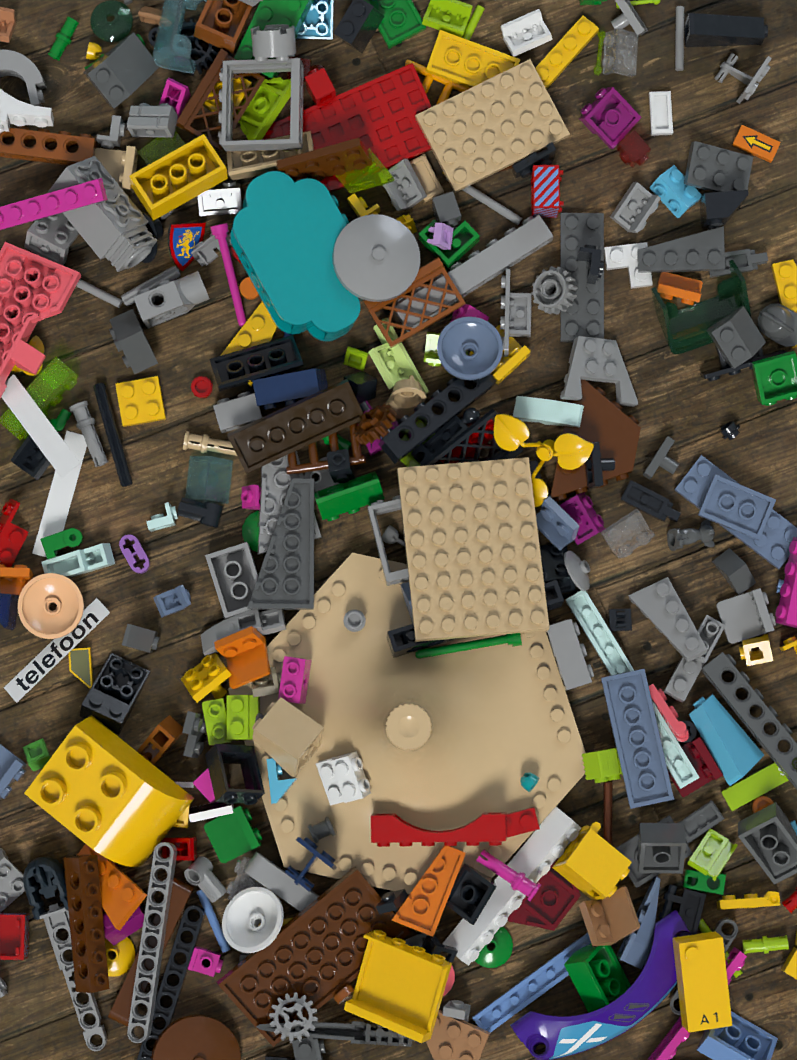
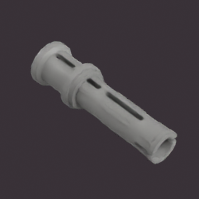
M83 401L69 407V409L74 413L77 421L76 427L82 431L95 467H100L107 464L108 460L95 431V419L91 418L87 408L88 402Z

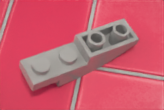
M253 609L232 616L212 626L201 634L203 654L209 655L218 652L215 650V641L250 626H253L262 635L286 630L283 610L270 609L260 612L259 609Z
M708 615L705 616L697 631L708 649V653L689 662L682 656L663 691L664 693L681 703L685 701L726 625Z

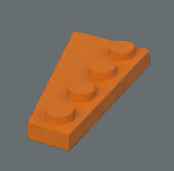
M443 846L396 912L392 921L433 937L466 852L452 846Z

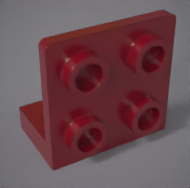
M700 737L681 747L700 778L679 789L668 770L669 777L682 797L723 776Z

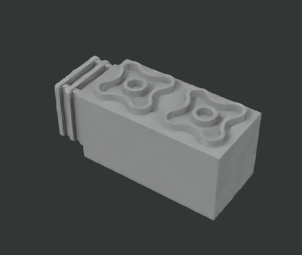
M93 156L66 167L48 193L102 178L108 200L63 212V214L100 259L107 258L108 261L110 260L111 265L115 266L117 272H120L124 269L132 268L144 260L158 240L152 236L151 232L149 233L146 227L149 221L108 173L101 162Z

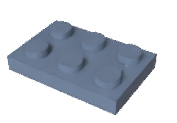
M715 474L698 516L759 541L776 499Z

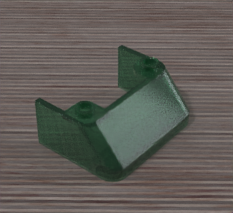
M734 260L729 261L731 278L719 283L717 286V296L696 303L693 306L678 310L673 301H663L656 288H651L656 315L672 353L682 354L713 343L706 329L741 306H744L751 317L746 280Z

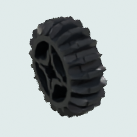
M190 17L189 23H186V20L182 18V25L176 23L174 25L175 30L169 28L168 32L170 35L164 36L167 42L163 44V49L166 50L164 55L169 58V65L174 64V70L177 71L181 68L182 74L189 70L192 76L194 75V70H198V73L202 74L201 68L204 67L208 71L210 68L208 63H213L215 60L213 57L216 58L219 53L216 50L221 48L209 43V48L205 52L203 47L200 46L203 42L201 39L194 37V34L191 36L184 35L195 31L196 23L194 18ZM177 41L183 46L180 57L175 53ZM194 43L196 45V48L192 49V47L191 49L188 48L189 44L193 45ZM192 57L200 58L195 61H189Z

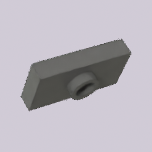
M711 800L678 823H684L686 842L689 843L721 822L724 817Z

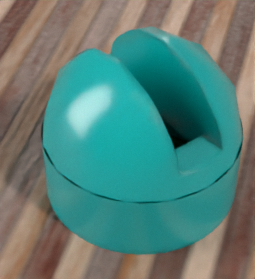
M531 772L525 773L520 779L521 786L528 792H531L540 778Z

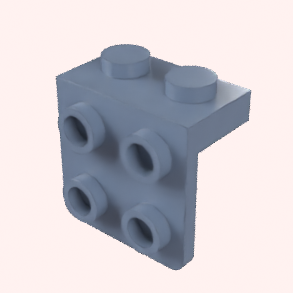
M1 744L0 800L2 798L5 799L10 794L12 784L15 780L18 782L26 772L24 769L27 766L25 762Z

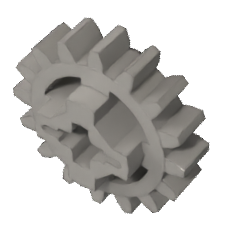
M287 993L285 994L286 1000L283 1001L281 998H278L279 1005H272L275 1013H270L269 1017L275 1021H272L270 1026L277 1027L274 1034L278 1035L281 1033L282 1041L289 1037L290 1043H293L294 1038L302 1042L301 1036L305 1035V1037L309 1038L308 1031H315L316 1029L312 1023L318 1022V1018L313 1017L317 1013V1009H311L313 1001L311 1000L306 1003L305 995L299 999L297 993H294L293 998H290ZM296 1003L293 1007H285L288 1004ZM304 1008L309 1014V1020L302 1015ZM296 1013L299 1020L290 1022L289 1015L293 1016ZM279 1016L285 1019L283 1028L279 1024ZM302 1028L301 1031L292 1032L293 1029Z

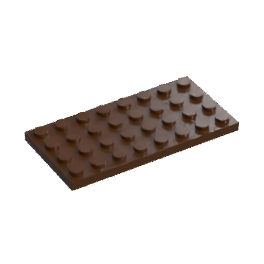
M354 867L284 925L269 946L261 951L249 954L219 979L217 984L255 1027L260 1024H270L272 1021H275L269 1017L270 1013H275L272 1005H279L278 998H281L283 1001L286 1000L285 994L288 993L290 998H293L294 993H297L299 999L305 995L306 1003L311 1000L313 1001L311 1009L318 1010L341 989L357 978L368 943V939L363 938L364 934L380 930L392 939H403L411 932L406 926L392 921L395 915L393 911L383 914L378 913L376 905L382 900L381 896L359 870ZM296 1003L288 1004L285 1007H293ZM304 1008L302 1015L307 1019L309 1018V1014L307 1010ZM296 1013L293 1016L289 1015L290 1022L299 1020ZM279 1016V1023H285V1019ZM258 1029L273 1047L281 1041V1033L275 1035L274 1032Z

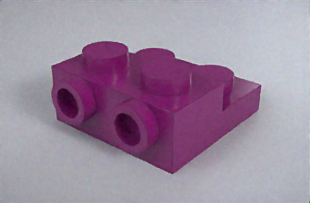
M603 87L595 94L596 100L592 104H586L581 109L582 115L579 120L593 134H597L610 149H614L642 117L614 87H607L606 89Z

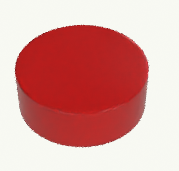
M198 376L192 381L191 390L196 397L207 398L213 391V384L209 378Z

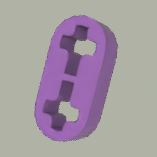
M133 535L123 536L119 546L131 569L140 574L147 572L150 568V560L141 543ZM127 539L135 541L133 548L136 552L132 553L129 548H124ZM138 555L141 560L145 559L146 562L143 564V569L135 568L137 561L134 556Z

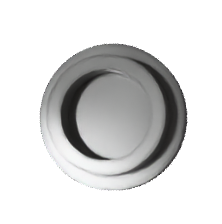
M350 610L345 614L343 622L349 631L358 632L365 626L366 619L361 611Z

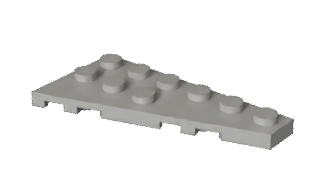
M296 451V458H297V465H298V464H300V461H299L298 454H297V451ZM287 455L261 467L258 554L266 553L292 478L304 479L303 473H286V467L289 466ZM314 513L315 540L321 538V534Z

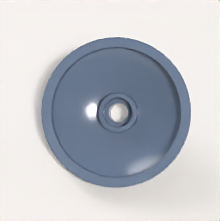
M462 317L452 321L443 329L438 339L437 353L442 366L450 374L464 380H476L489 375L496 369L502 357L503 343L497 329L486 320L477 317ZM472 351L473 355L468 356L466 355V352Z

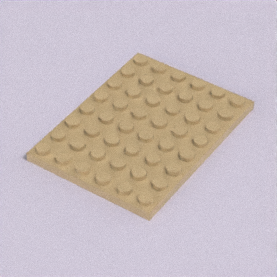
M529 457L397 468L415 642L549 630Z

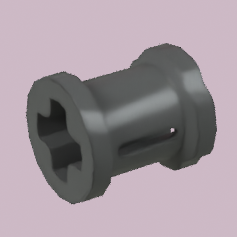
M329 817L313 826L311 824L308 825L315 844L319 843V840L324 837L336 835Z

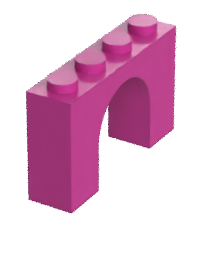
M793 537L789 546L790 555L788 563L784 570L785 579L780 589V603L776 609V623L797 628V537Z

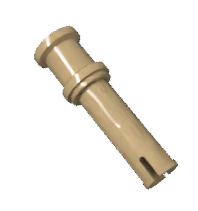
M190 431L185 433L183 450L194 449L201 451V453L211 451L237 456L234 449H229L233 448L230 441L212 439L208 434L201 436L190 434Z

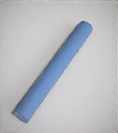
M202 890L197 891L196 893L222 953L231 950L223 935L210 900Z

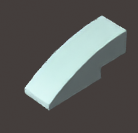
M517 396L513 417L521 421L540 422L545 425L580 427L584 406L556 400Z
M101 543L42 562L45 574L56 573L67 578L115 564L110 543Z

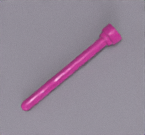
M228 224L211 226L212 235H215V239H218L237 321L243 327L246 323V317L226 239L228 236L227 232H229Z

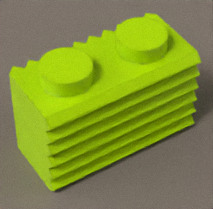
M616 748L582 754L583 766H585L584 770L586 771L584 773L586 775L585 779H594L595 783L621 779L620 774L622 772Z

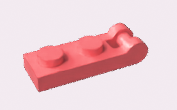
M654 684L650 685L651 699L678 741H687L689 733L686 724L676 719L679 717L673 706L668 707L665 702L668 699L662 689L657 690Z

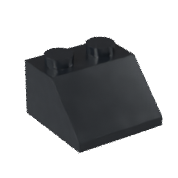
M748 190L705 193L699 203L702 229L707 228L711 230L724 226L742 206L749 194Z

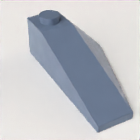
M656 876L653 878L636 913L640 928L624 938L616 955L620 960L640 969H643L644 965H646L652 949L661 880Z

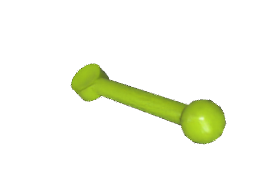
M661 0L630 1L632 5L648 3L657 5L661 2Z

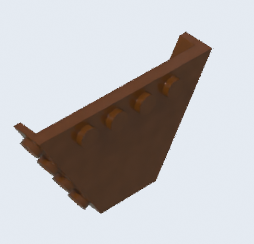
M581 380L582 399L578 401L569 400L568 402L584 406L580 427L564 426L562 434L571 433L588 442H599L601 458H614L615 469L613 471H602L603 486L608 485V480L614 478L617 481L629 478L628 474L633 471L641 427L638 426L639 421L632 415L627 416L622 412L623 408L614 400L610 402L605 397L606 393L598 386L594 388L588 383L590 380ZM557 459L550 497L555 502L567 499V494L575 492V495L588 492L585 463L576 469L567 470L558 464Z

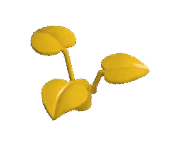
M497 414L494 421V438L498 446L507 451H514L519 445L522 447H537L536 453L540 463L531 476L535 508L540 506L548 497L546 483L542 479L535 478L545 461H549L553 456H558V464L562 468L573 470L583 465L593 451V443L571 433L560 435L556 441L549 439L543 443L540 441L537 443H524L530 436L527 425L511 415Z

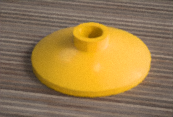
M128 937L116 945H113L105 938L108 976H120L131 968L135 960V947ZM110 951L116 953L115 959L109 958L108 953Z

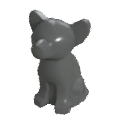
M708 519L702 521L699 529H670L667 533L668 546L671 551H675L676 549L683 548V545H689L701 540L705 546L714 547L715 544L712 540L715 532L713 527L710 526Z

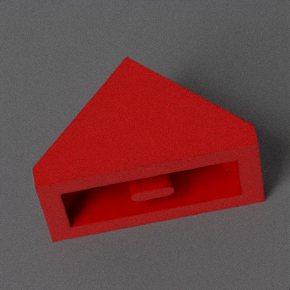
M197 837L163 838L162 843L170 842L175 845L177 849L176 860L191 861L197 859ZM164 846L162 847V857L167 859L171 851L169 847Z

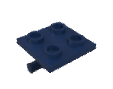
M298 837L296 841L314 855L301 873L290 865L288 869L294 875L288 870L285 871V874L295 880L294 883L296 885L300 884L310 892L312 889L305 883L312 888L315 884L305 878V875L317 859L322 860L333 870L337 868L333 864L336 860L324 850L320 854L316 850L318 846L309 838L305 837L303 840Z

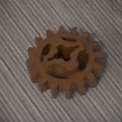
M384 403L381 407L377 405L373 410L366 411L361 416L362 420L357 422L358 426L354 428L355 432L353 435L361 445H367L369 442L372 444L376 439L379 440L387 435L388 428H391L393 426L392 423L396 421L397 413L389 404L386 405Z

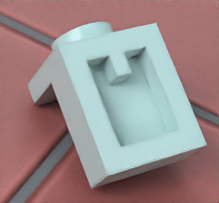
M169 502L164 503L167 516H164V514L151 516V520L146 521L148 530L152 532L175 526V519H178L175 506L171 507Z

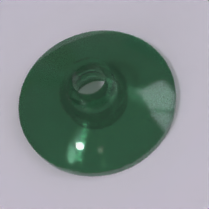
M116 0L104 1L92 12L90 19L91 28L99 39L106 42H118L130 33L133 27V16L129 8L122 2ZM109 16L115 17L112 22L107 21Z

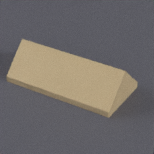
M311 131L303 132V149L227 151L229 176L234 181L259 176L270 171H279L277 169V160L314 150ZM290 135L267 140L290 139Z

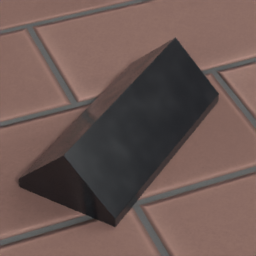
M293 335L209 359L219 392L253 382L252 380L271 377L303 366V361Z

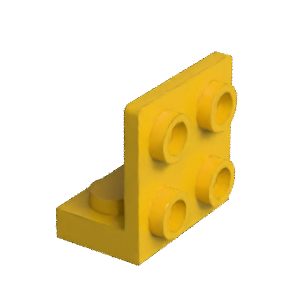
M498 325L496 329L500 336L504 337L505 329H500V325ZM509 337V357H504L503 350L500 363L490 373L498 385L530 356L531 351L525 345L522 347L513 337Z

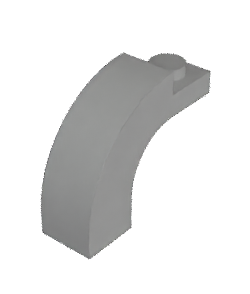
M0 50V77L15 76L22 79L27 85L31 105L42 107L41 103H44L45 100L40 89L47 87L38 68L30 59L18 52Z

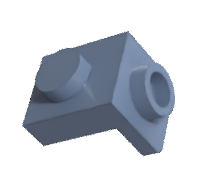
M183 584L153 597L161 618L181 611L191 605L190 594Z

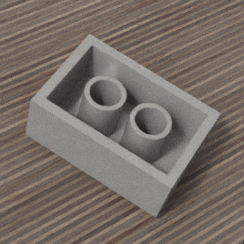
M245 542L205 555L225 619L253 610L247 609L259 575L249 544Z
M572 619L550 625V629L546 633L565 691L591 683L594 673L591 665H586L584 657L587 656L584 644H579L577 636L580 635L577 623H573Z

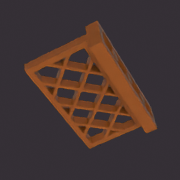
M440 258L420 268L411 286L400 296L382 302L364 301L365 308L372 316L390 348L466 305L443 267ZM441 274L446 280L444 289L432 286L434 278ZM419 287L427 288L426 300L414 297L415 289ZM431 289L443 292L441 303L428 301ZM446 293L455 295L459 301L453 306L443 304ZM405 298L410 300L407 311L395 308L398 299ZM412 300L425 303L422 314L410 312ZM427 304L440 307L438 315L434 317L426 316ZM381 309L390 310L389 321L379 320L376 312ZM394 311L406 314L403 325L391 323ZM408 316L421 318L419 326L416 328L407 327ZM390 326L402 329L401 336L394 341L388 335Z

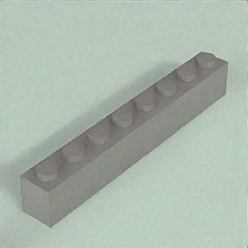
M540 215L535 218L533 216L528 217L518 229L515 227L509 229L504 233V238L499 241L497 239L492 240L486 245L487 248L485 250L473 252L468 256L469 260L463 264L458 262L450 268L451 271L448 272V275L462 298L553 240L552 233ZM441 274L434 278L432 286L444 289L446 284L444 276ZM423 287L415 289L414 297L426 300L428 289ZM431 289L428 301L441 303L443 292ZM446 293L443 304L451 306L458 299L455 295ZM405 298L399 299L396 302L395 308L407 311L410 300ZM412 300L410 312L422 314L425 303ZM427 304L425 315L430 317L437 315L440 307ZM395 312L403 325L406 314ZM409 315L406 326L416 328L419 326L421 318Z

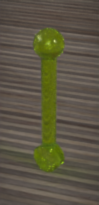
M599 31L597 34L599 44L597 63L593 70L595 75L602 73L600 65L603 39L606 37L604 31Z

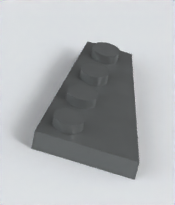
M724 226L637 250L638 273L724 271Z

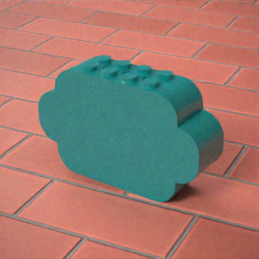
M270 171L256 177L248 185L243 201V209L238 212L233 222L230 234L231 245L272 320L281 331L288 334H299L308 330L318 340L333 341L347 334L352 329L360 313V302L363 300L344 288L337 278L333 267L332 256L335 242L340 232L349 224V221L345 214L340 213L336 197L330 195L325 185L318 180L306 178L294 183L287 174L279 171Z

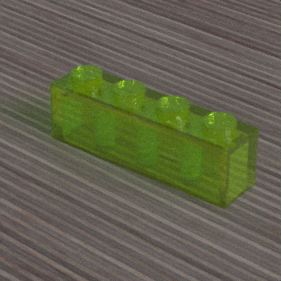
M55 357L28 386L26 391L47 417V411L50 407L58 405L63 398L61 395L76 385L78 376L58 357ZM8 408L0 417V423L20 441L22 438L26 439L28 432L11 409Z

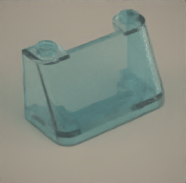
M164 0L153 51V59L159 67L194 74L196 62L190 56L192 44L187 37L180 35L186 8L196 10L200 2H207V0Z

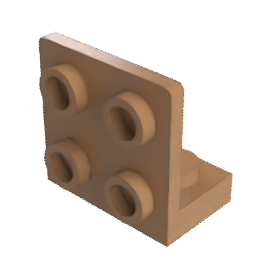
M627 887L619 888L610 898L583 901L579 904L592 946L612 945L640 928Z

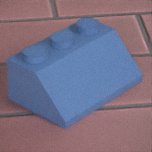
M731 1011L732 1026L705 1030L697 1048V1051L712 1060H771L778 1038Z

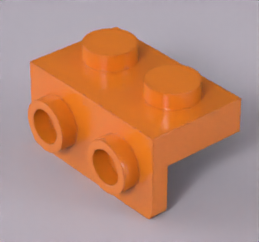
M661 272L656 292L660 293V298L672 300L674 296L682 298L681 303L693 306L694 302H700L703 282L668 272Z
M0 564V595H20L24 586L34 577L31 569L27 568L26 565H14V568H7L5 565Z

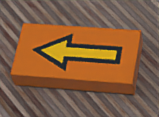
M741 125L732 146L771 163L781 142Z

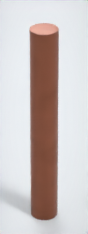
M604 783L603 839L612 845L613 783Z

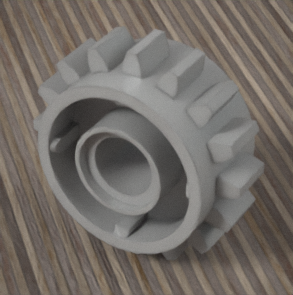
M551 266L548 271L543 269L542 273L536 276L537 279L532 284L533 292L531 293L535 298L533 302L539 304L538 309L548 314L554 313L558 315L560 311L566 312L567 308L573 305L572 302L577 297L576 290L578 287L575 286L574 282L576 279L571 277V272L561 267L555 268Z

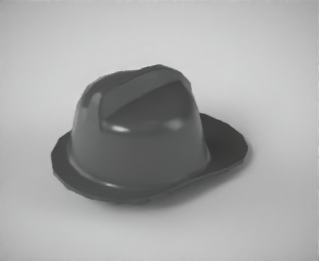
M778 303L766 306L758 317L760 331L780 345L786 347L797 345V313Z

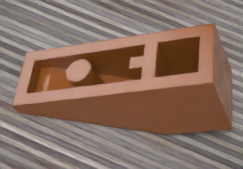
M169 715L157 725L137 752L155 766L183 734V727Z

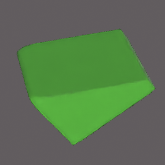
M43 738L23 747L28 765L33 771L43 768L51 758Z

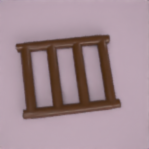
M358 423L349 426L353 456L350 457L351 465L366 463V458L361 452V445L353 435L355 432L354 428L358 426ZM337 432L329 435L331 452L339 450ZM316 442L308 445L310 463L297 465L296 451L287 455L289 464L286 467L287 474L328 469V461H319Z

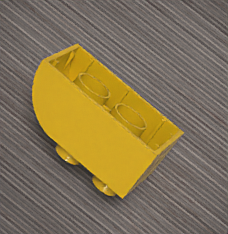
M92 715L73 727L24 793L94 851L115 863L128 867H139L147 861L155 847L160 844L194 799V797Z

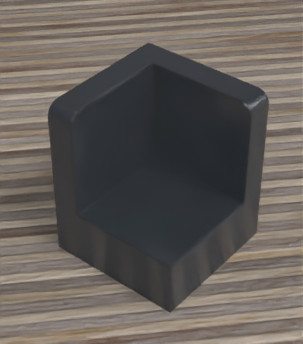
M364 371L344 376L343 380H348L358 403L376 397L377 378Z

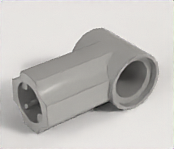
M200 856L185 870L184 875L189 883L198 885L213 903L226 893V888L213 874V865L210 860Z

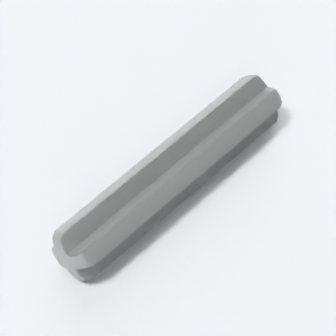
M172 266L124 293L121 299L126 306H129L135 302L133 297L137 296V292L149 288V290L157 288V284L166 280L171 282L181 276L176 266Z

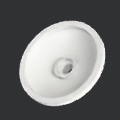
M250 887L235 895L227 905L222 919V931L228 944L243 953L258 952L269 946L275 940L282 927L284 913L281 901L273 892L263 887Z

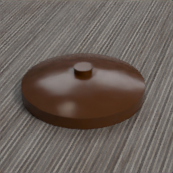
M189 1015L172 1022L161 1032L153 1047L151 1060H241V1053L234 1034L222 1022L206 1015Z

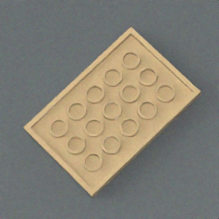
M531 59L415 115L454 193L527 158L534 152L547 148L546 145L551 142L555 144L570 136Z

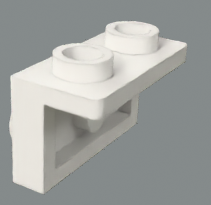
M539 9L501 25L503 40L513 57L552 40V35L545 25Z

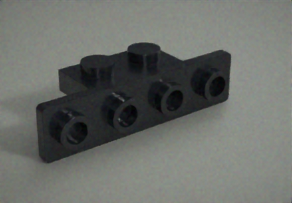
M715 346L720 367L700 372L702 378L708 379V381L720 379L722 374H739L741 369L747 367L751 370L753 369L752 362L787 353V351L779 350L763 355L761 347L753 357L734 369L727 364L717 346Z

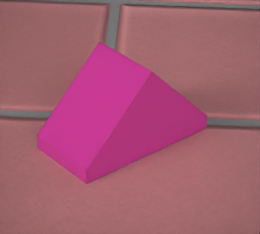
M168 78L159 105L162 103L169 104L174 108L179 118L191 96L188 87Z

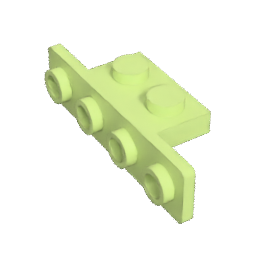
M388 318L382 319L383 321H389ZM375 325L374 330L382 345L372 348L368 353L388 389L394 388L397 381L408 379L410 375H413L415 381L420 383L422 391L427 394L429 390L402 342L390 348L380 329ZM390 326L388 335L394 341L399 337L394 328Z

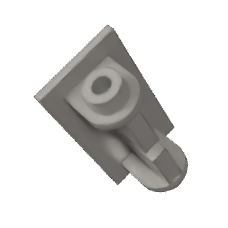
M227 232L228 236L226 237L228 247L232 246L230 241L231 233ZM211 233L206 241L199 242L193 248L191 254L201 267L207 266L218 257L214 251L216 248L220 251L218 239H215V235Z

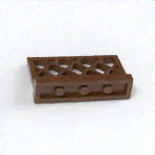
M223 49L219 51L176 122V126L187 130L196 137L207 132L208 137L206 136V138L219 151L223 147L211 139L210 131L222 129V123H220L221 126L209 128L206 117L219 115L220 109L217 101L219 95H216L214 86L216 83L222 82L219 79V73H221V68H223V61L236 60ZM239 73V75H235L233 78H240L243 88L242 90L234 91L233 95L244 93L246 100L244 105L236 107L233 102L235 119L233 121V130L265 77L258 73ZM253 76L258 82L255 87L246 89L243 77ZM252 91L248 97L247 92ZM214 100L217 111L205 113L203 104L205 101ZM200 109H201L202 114H201V115H197L198 112H199ZM203 118L206 129L197 131L191 127L194 119Z

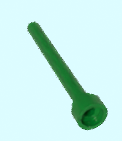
M512 633L416 651L415 656L421 659L506 643L512 645V647L521 646L520 633Z

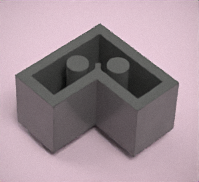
M133 309L109 319L112 325L109 331L118 352L123 350L125 354L122 356V359L127 368L131 367L134 374H137L158 364Z

